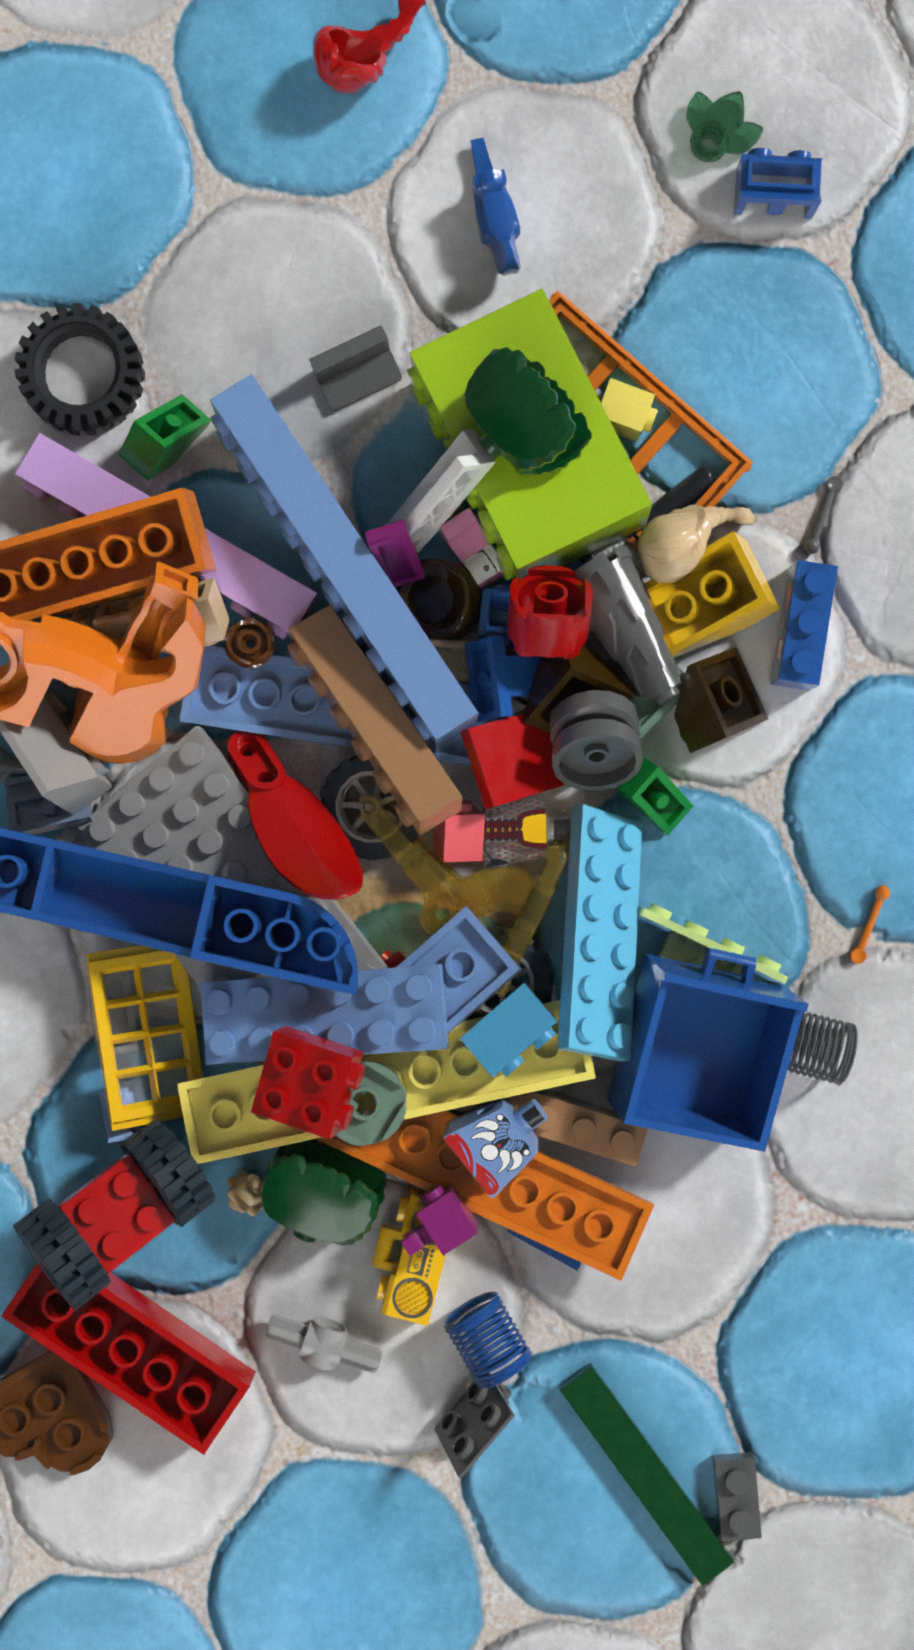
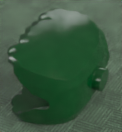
M509 347L502 349L494 348L476 368L468 381L465 391L466 407L475 425L483 434L479 442L493 458L496 459L500 455L509 461L521 475H541L544 472L554 473L557 468H566L571 461L581 457L582 450L592 438L586 417L582 412L575 413L574 402L568 398L567 391L559 388L557 381L545 377L546 370L538 361L530 362L520 350L512 351Z
M316 1139L280 1146L273 1161H269L262 1182L260 1194L263 1208L270 1218L284 1227L294 1230L293 1234L302 1241L313 1243L317 1239L341 1246L353 1245L356 1241L362 1240L364 1234L371 1230L372 1223L377 1218L379 1206L386 1197L384 1193L386 1174L366 1162L361 1164L359 1159L325 1143L319 1145Z

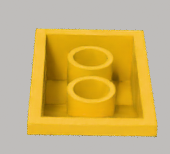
M734 531L708 545L698 565L674 583H658L654 579H650L644 583L651 597L649 601L665 633L663 637L674 658L746 629L781 609L747 540Z

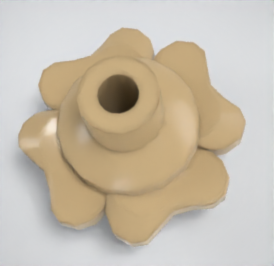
M240 1170L236 1176L229 1177L227 1180V1184L230 1187L227 1191L229 1206L240 1213L247 1211L250 1216H256L259 1210H264L260 1194L263 1181L256 1174L248 1175L244 1170Z

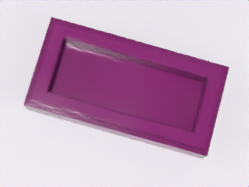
M404 519L365 532L372 555L394 587L425 578L421 562Z

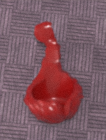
M399 0L398 18L370 30L356 31L342 26L331 25L322 27L313 39V59L319 77L335 91L354 94L362 90L367 84L376 83L378 78L383 76V71L387 64L386 53L393 48L395 43L402 42L403 36L409 33L415 16L421 7L426 5V0Z

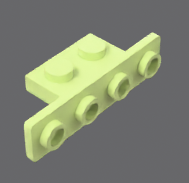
M650 903L648 909L638 906V915L670 930L658 955L659 957L701 966L708 947L741 955L744 952L745 947L724 937L720 944L706 938L709 930L689 920L686 921L684 927L671 921L670 918L673 913L658 905ZM759 955L755 971L783 984L788 979V976L779 972L781 964ZM717 959L714 969L741 974L743 965Z

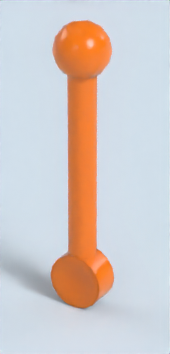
M880 885L875 889L876 900L858 945L849 952V958L854 963L860 964L866 959L864 949L883 901L890 897V889L885 885Z

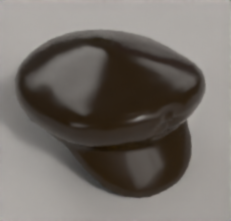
M441 559L420 560L425 578L395 587V589L429 639L453 640L463 636L472 629L480 614L482 594L479 585L469 570L457 563Z

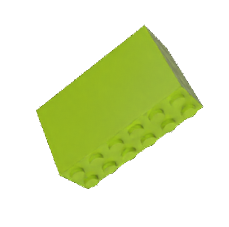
M543 288L409 352L412 367L407 369V373L411 380L409 384L411 391L419 406L425 404L424 406L429 417L427 418L429 428L436 441L443 438L442 443L445 451H447L463 430L474 429L480 438L483 436L466 407L465 391L468 381L476 368L494 348L502 349L509 347L512 351L520 350L530 362L538 361L546 370L545 377L557 381L558 387L567 391L568 398L573 400L575 413L582 412L586 417L592 438L582 450L581 457L571 461L566 468H557L554 473L544 472L541 475H521L509 461L499 455L495 459L496 463L465 498L471 510L477 508L479 511L478 516L481 521L479 527L487 544L495 543L497 547L496 553L498 558L496 561L506 581L517 576L518 580L528 575V569L535 566L556 565L564 567L644 528L652 507V502Z

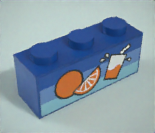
M797 560L788 568L770 685L808 691L820 685L838 566Z

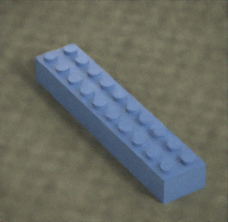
M250 374L211 398L210 402L215 414L210 419L217 430L215 433L227 452L232 450L238 461L237 467L247 483L250 485L255 482L254 486L260 494L258 498L269 516L278 515L276 519L281 526L280 531L292 550L296 547L300 548L298 552L303 559L302 565L313 582L319 579L322 581L321 587L325 592L323 596L328 605H331L337 615L341 612L344 614L343 620L347 625V630L359 647L365 646L369 662L382 680L387 679L390 684L388 688L402 710L405 713L409 712L413 718L411 720L413 726L427 746L430 745L434 752L437 753L461 738V731L476 726L477 710L254 376Z

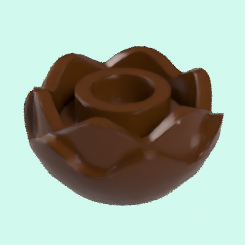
M245 618L227 630L225 635V651L229 659L240 667L248 669L260 667L268 662L274 653L275 638L273 631L268 625L254 618ZM253 641V647H247V642Z

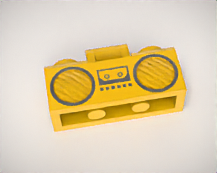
M412 1188L409 1199L401 1198L396 1221L403 1223L402 1229L390 1225H381L371 1265L391 1271L389 1277L381 1276L376 1299L383 1301L381 1313L428 1326L446 1254L443 1256L432 1240L411 1256H409L402 1245L399 1260L389 1259L394 1239L403 1240V1234L422 1224L416 1215L418 1204L422 1202L420 1196L426 1191Z

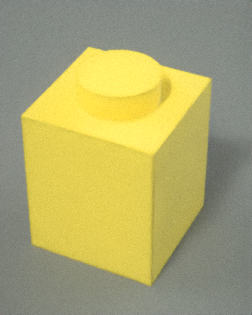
M610 378L601 404L617 435L638 442L642 430L650 433L658 412L657 409L651 407L655 394Z

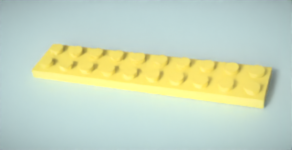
M560 1000L543 1004L557 1020V1023L551 1027L556 1034L538 1050L533 1044L520 1054L524 1062L507 1077L501 1071L492 1077L460 1040L465 1033L484 1017L466 1020L448 1034L449 1048L430 1050L429 1052L411 1051L364 1054L361 1060L384 1064L399 1076L407 1091V1111L404 1120L596 1078L590 1055L557 1049ZM264 1065L177 1084L190 1153L197 1164L321 1137L251 1113ZM367 1092L364 1096L359 1094L355 1096L354 1100L359 1103L357 1109L359 1113L364 1114L366 1110L375 1111L376 1105L372 1102L374 1095Z

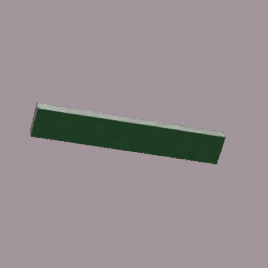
M588 1364L559 1386L561 1393L702 1586L732 1565L734 1559L593 1364Z

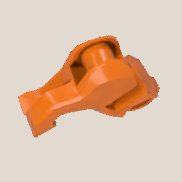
M157 562L153 577L146 587L144 597L135 609L121 640L109 637L79 623L43 614L41 623L12 619L3 612H0V645L6 650L10 658L8 663L0 667V720L29 727L52 678L63 681L70 687L80 688L76 695L69 737L71 744L92 757L98 758L100 761L115 764L138 762L155 754L166 742L165 718L168 715V707L197 689L206 629L205 622L194 604L198 599V578ZM161 649L169 651L171 653L170 656L160 659Z

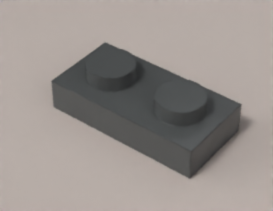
M753 1453L713 1455L718 1525L721 1541L762 1538L756 1465Z

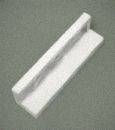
M474 429L463 430L386 524L404 519L417 554L496 463V460L479 442L480 437Z

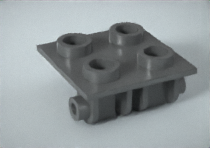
M475 1380L471 1382L464 1395L451 1410L443 1415L440 1423L434 1429L460 1479L515 1416L508 1400L512 1393L502 1383L491 1388L482 1389L477 1387Z

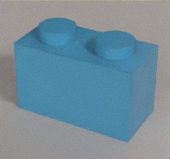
M523 983L465 1033L460 1040L492 1077L500 1071L507 1077L524 1062L520 1054L533 1044L538 1050L556 1034L551 1027L557 1023V1020L531 989Z

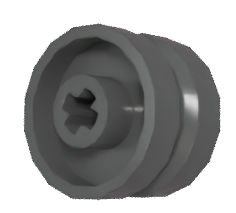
M590 690L576 693L560 701L551 711L549 732L552 742V768L556 777L565 785L584 791H602L616 788L629 782L640 771L643 755L638 736L640 732L638 715L635 705L625 696L611 691Z

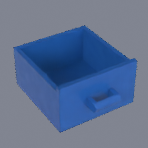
M708 947L700 966L645 954L634 993L631 1060L616 1062L607 1100L624 1124L765 1152L803 1012H807L809 1004L781 983L753 977L757 963L754 957ZM716 960L742 964L741 974L714 969Z

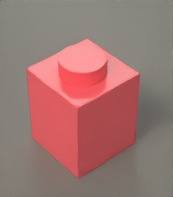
M462 799V811L434 827L433 852L443 862L482 861L485 814L475 805H472V801Z

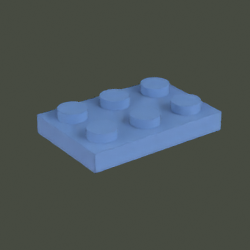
M467 906L397 966L443 965L448 1034L522 970Z

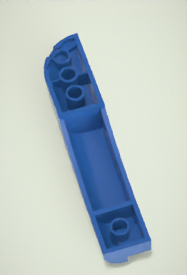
M0 828L1 913L114 938L200 961L347 994H357L358 964L351 940L339 921L325 908L310 899L293 893Z

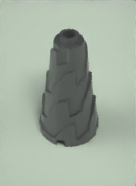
M620 546L613 549L618 557L617 559L610 562L606 554L603 553L576 569L574 578L582 583L586 579L593 589L589 631L593 630L614 662L618 661L639 694L647 698L649 702L656 700L658 705H662L680 694L677 687L682 684L679 677L681 672L663 637L665 633L649 601L651 597L635 565L636 559L628 546Z

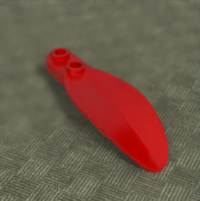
M243 731L234 733L228 740V759L249 792L248 809L252 828L260 847L274 869L292 886L312 897L339 900L359 892L363 885L361 865L347 836L330 811L307 787L286 775L283 764L262 734Z

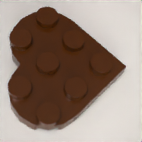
M49 1350L0 1379V1454L2 1456L16 1457L15 1460L17 1461L35 1456L44 1468L49 1470L52 1467L60 1472H70L69 1475L88 1471L101 1460L113 1439L112 1423L107 1408L86 1374Z

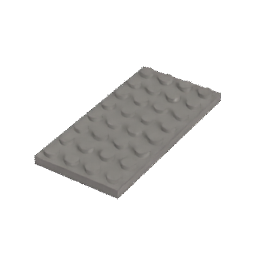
M195 726L92 813V822L77 826L94 849L293 893L310 899L330 912L342 925L355 950L358 970L388 968L336 900L312 897L292 886L274 869L260 847L252 828L248 809L249 792L232 765L200 726ZM174 954L200 989L201 982L272 977ZM256 1061V1062H257V1064L260 1066V1065H264V1062H265V1061Z

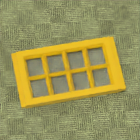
M142 945L85 954L111 1131L146 1125L154 1119H158L161 1122L183 1117L177 1084L203 1078L187 970L174 953Z

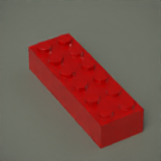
M36 1263L1 1317L204 1455L250 1388L256 1371L111 1272L107 1274L111 1283L75 1311L53 1286L38 1263Z

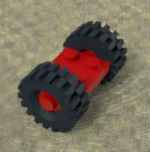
M154 1119L121 1144L124 1154L122 1157L58 1205L53 1203L51 1199H47L13 1225L16 1233L31 1253V1256L41 1267V1270L75 1311L111 1283L107 1274L171 1224L175 1223L183 1227L215 1201L216 1196L212 1191L213 1188L205 1179L207 1177L203 1171L196 1165L197 1162L193 1156L189 1155L186 1147L177 1140L176 1135L171 1130L169 1131L166 1125L162 1122L160 1123L158 1119Z

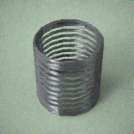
M803 1012L793 1048V1058L789 1063L788 1071L791 1073L795 1072L798 1075H808V1077H814L817 1080H827V1082L839 1086L843 1084L850 1074L857 1051L858 1030L856 1025L850 1022L844 1023L842 1020L837 1021L835 1018L831 1020L828 1016L824 1018L823 1015L818 1016L816 1013ZM847 1035V1042L841 1064L838 1068V1062L843 1049L844 1039ZM799 1054V1061L796 1064V1059ZM817 1060H818V1067H817L816 1070H815V1065H816Z

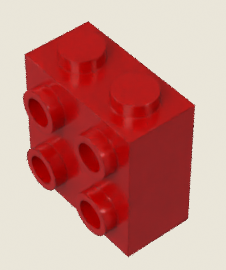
M289 1026L273 1031L251 1113L326 1139H331L340 1133L341 1130H346L350 1124L354 1106L350 1105L349 1102L353 1089L357 1090L364 1077L365 1065L361 1064L364 1051Z

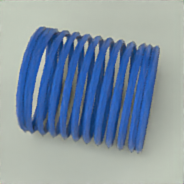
M493 1291L483 1293L464 1303L453 1311L443 1324V1328L449 1334V1339H452L453 1345H456L459 1356L463 1357L466 1368H469V1373L473 1374L475 1384L482 1389L494 1387L513 1377L532 1358V1351H530L529 1346H526V1340H522L523 1336L519 1334L516 1323H512L513 1318L509 1317L506 1306L502 1305L503 1300H500L498 1292ZM492 1299L491 1301L479 1306L478 1308L468 1313L458 1323L453 1324L460 1316H462L471 1308L477 1306L480 1303ZM467 1331L464 1335L459 1336L462 1332ZM498 1331L497 1333H495L494 1335H492V1336L489 1337L488 1339L484 1340L486 1337H488V1336H490L491 1334H493L494 1332ZM501 1337L500 1339H498L497 1341H495L493 1344H491V1345L485 1347L486 1345H488L489 1343H491V1342L494 1341L495 1339ZM506 1342L505 1344H503L502 1346H500V1347L497 1348L496 1350H494V1351L488 1353L490 1350H492L493 1348L497 1347V1346L500 1345L501 1343ZM510 1347L508 1350H506L505 1352H503V1353L500 1354L499 1356H497V1357L491 1359L493 1356H495V1355L498 1354L499 1352H501V1351H503L504 1349ZM522 1354L517 1360H515L507 1367L501 1369L496 1373L486 1376L491 1371L500 1368L501 1366L505 1365L506 1363L514 1359L517 1355Z

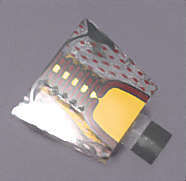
M481 797V811L485 814L483 869L548 857V841L570 840V816L547 817L546 800L526 797L486 810Z

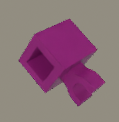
M453 1183L444 1188L437 1184L420 1196L422 1202L418 1204L416 1215L422 1224L403 1234L404 1239L401 1240V1243L409 1256H411L433 1240L444 1256L478 1234L479 1223Z

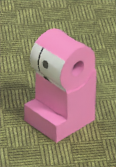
M470 507L440 527L441 538L459 565L469 570L481 591L503 577L496 561L498 555L494 548L487 544L479 527L478 520Z

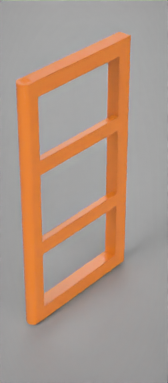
M557 291L552 294L549 302L557 317L561 316L606 356L588 376L594 390L596 391L610 374L619 367L641 388L655 394L654 399L671 413L667 420L630 460L637 475L682 425H685L729 464L728 468L695 504L702 507H715L741 476L751 470L754 462L561 292ZM640 530L636 535L640 537L642 531ZM626 536L625 538L632 545L631 547L638 552V541L634 537L628 539Z

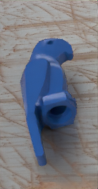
M484 137L470 140L476 174L472 179L475 214L481 242L489 246L495 258L496 269L500 275L506 276L518 273L521 265L515 242L521 234L520 225L513 201L506 189L507 179L505 170L493 169Z

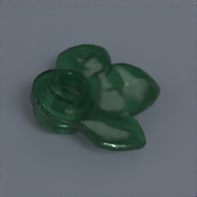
M698 91L690 100L686 111V120L692 130L690 149L699 160L715 162L720 160L726 153L743 154L749 151L760 139L763 127L753 122L743 121L745 108L743 95L740 91L724 95L714 103L706 95ZM704 139H711L715 142L716 146L713 148L706 147L702 141Z

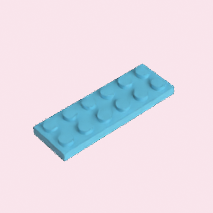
M584 804L572 807L557 1049L619 1062L630 1061L642 823Z

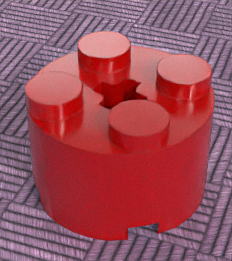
M556 565L535 566L528 569V575L519 580L518 576L513 579L509 591L507 633L510 640L514 643V649L517 654L523 657L535 655L547 658L561 657L564 659H572L579 655L580 648L588 639L593 602V589L586 579L582 583L574 578L575 571Z

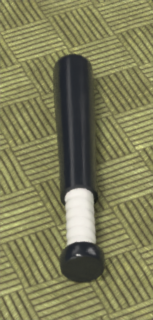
M700 467L652 504L647 523L655 517L669 514L674 509H683L704 495L716 481L712 471L707 467ZM640 530L628 535L627 538L634 537L638 541L639 537L636 534ZM624 537L579 560L584 565L603 553L610 559L616 554L613 550L614 548L628 546L630 543Z

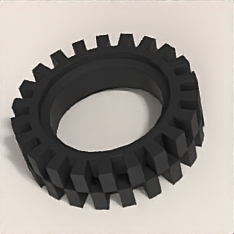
M73 303V310L69 311L64 305L57 306L55 308L58 314L51 316L48 311L41 314L40 317L44 322L39 326L32 322L27 327L32 333L30 337L27 338L22 335L19 341L23 351L22 353L16 352L15 361L19 365V369H14L15 378L21 384L18 388L26 398L29 406L47 424L49 422L59 431L63 432L65 429L71 435L78 436L80 431H84L88 436L97 435L96 429L102 428L104 432L113 429L110 423L116 419L120 424L127 419L124 412L127 409L133 412L137 406V403L134 401L136 395L142 396L144 388L140 382L145 380V371L141 365L144 363L142 355L126 327L121 322L119 323L109 312L106 311L103 314L99 307L90 305L89 310H86L80 303ZM78 336L93 337L109 346L113 352L116 365L114 380L109 390L101 398L82 405L68 404L53 396L48 388L45 372L47 361L53 350L60 343Z

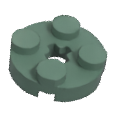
M361 1061V1064L365 1065L364 1077L357 1090L353 1089L349 1102L350 1105L354 1106L353 1115L348 1128L341 1130L337 1134L343 1141L357 1146L376 1144L388 1139L399 1129L407 1111V1091L399 1076L386 1065L375 1061ZM367 1092H370L374 1095L372 1102L376 1105V1109L374 1112L366 1110L364 1114H361L357 1111L359 1103L354 1100L357 1094L364 1096Z

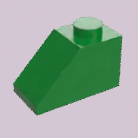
M181 394L134 420L118 455L149 481L171 468L209 426L211 419Z
M643 757L640 771L629 782L614 788L621 797L667 836L694 807L664 772L645 757Z

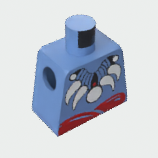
M507 1098L489 1101L446 1123L443 1139L492 1199L537 1154L538 1138L532 1130L545 1122L548 1117L542 1106L535 1099H532L517 1111Z

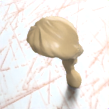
M689 505L683 509H674L669 514L655 517L644 526L638 540V556L642 563V569H645L646 575L658 583H674L686 576L698 565L705 553L712 528L726 521L737 525H753L755 523V516L749 508L730 509L724 507L717 508L716 506L702 507L699 505Z

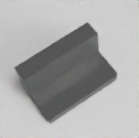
M382 325L309 359L312 371L333 412L402 380V374L390 351L389 341Z

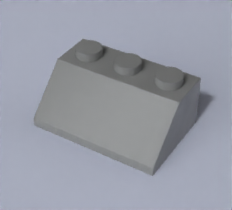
M52 691L50 694L46 692L29 727L0 720V732L41 795L72 815H75L112 788V785L105 776L109 769L104 761L92 757L69 742L72 723L70 724L64 715L68 708L55 691Z

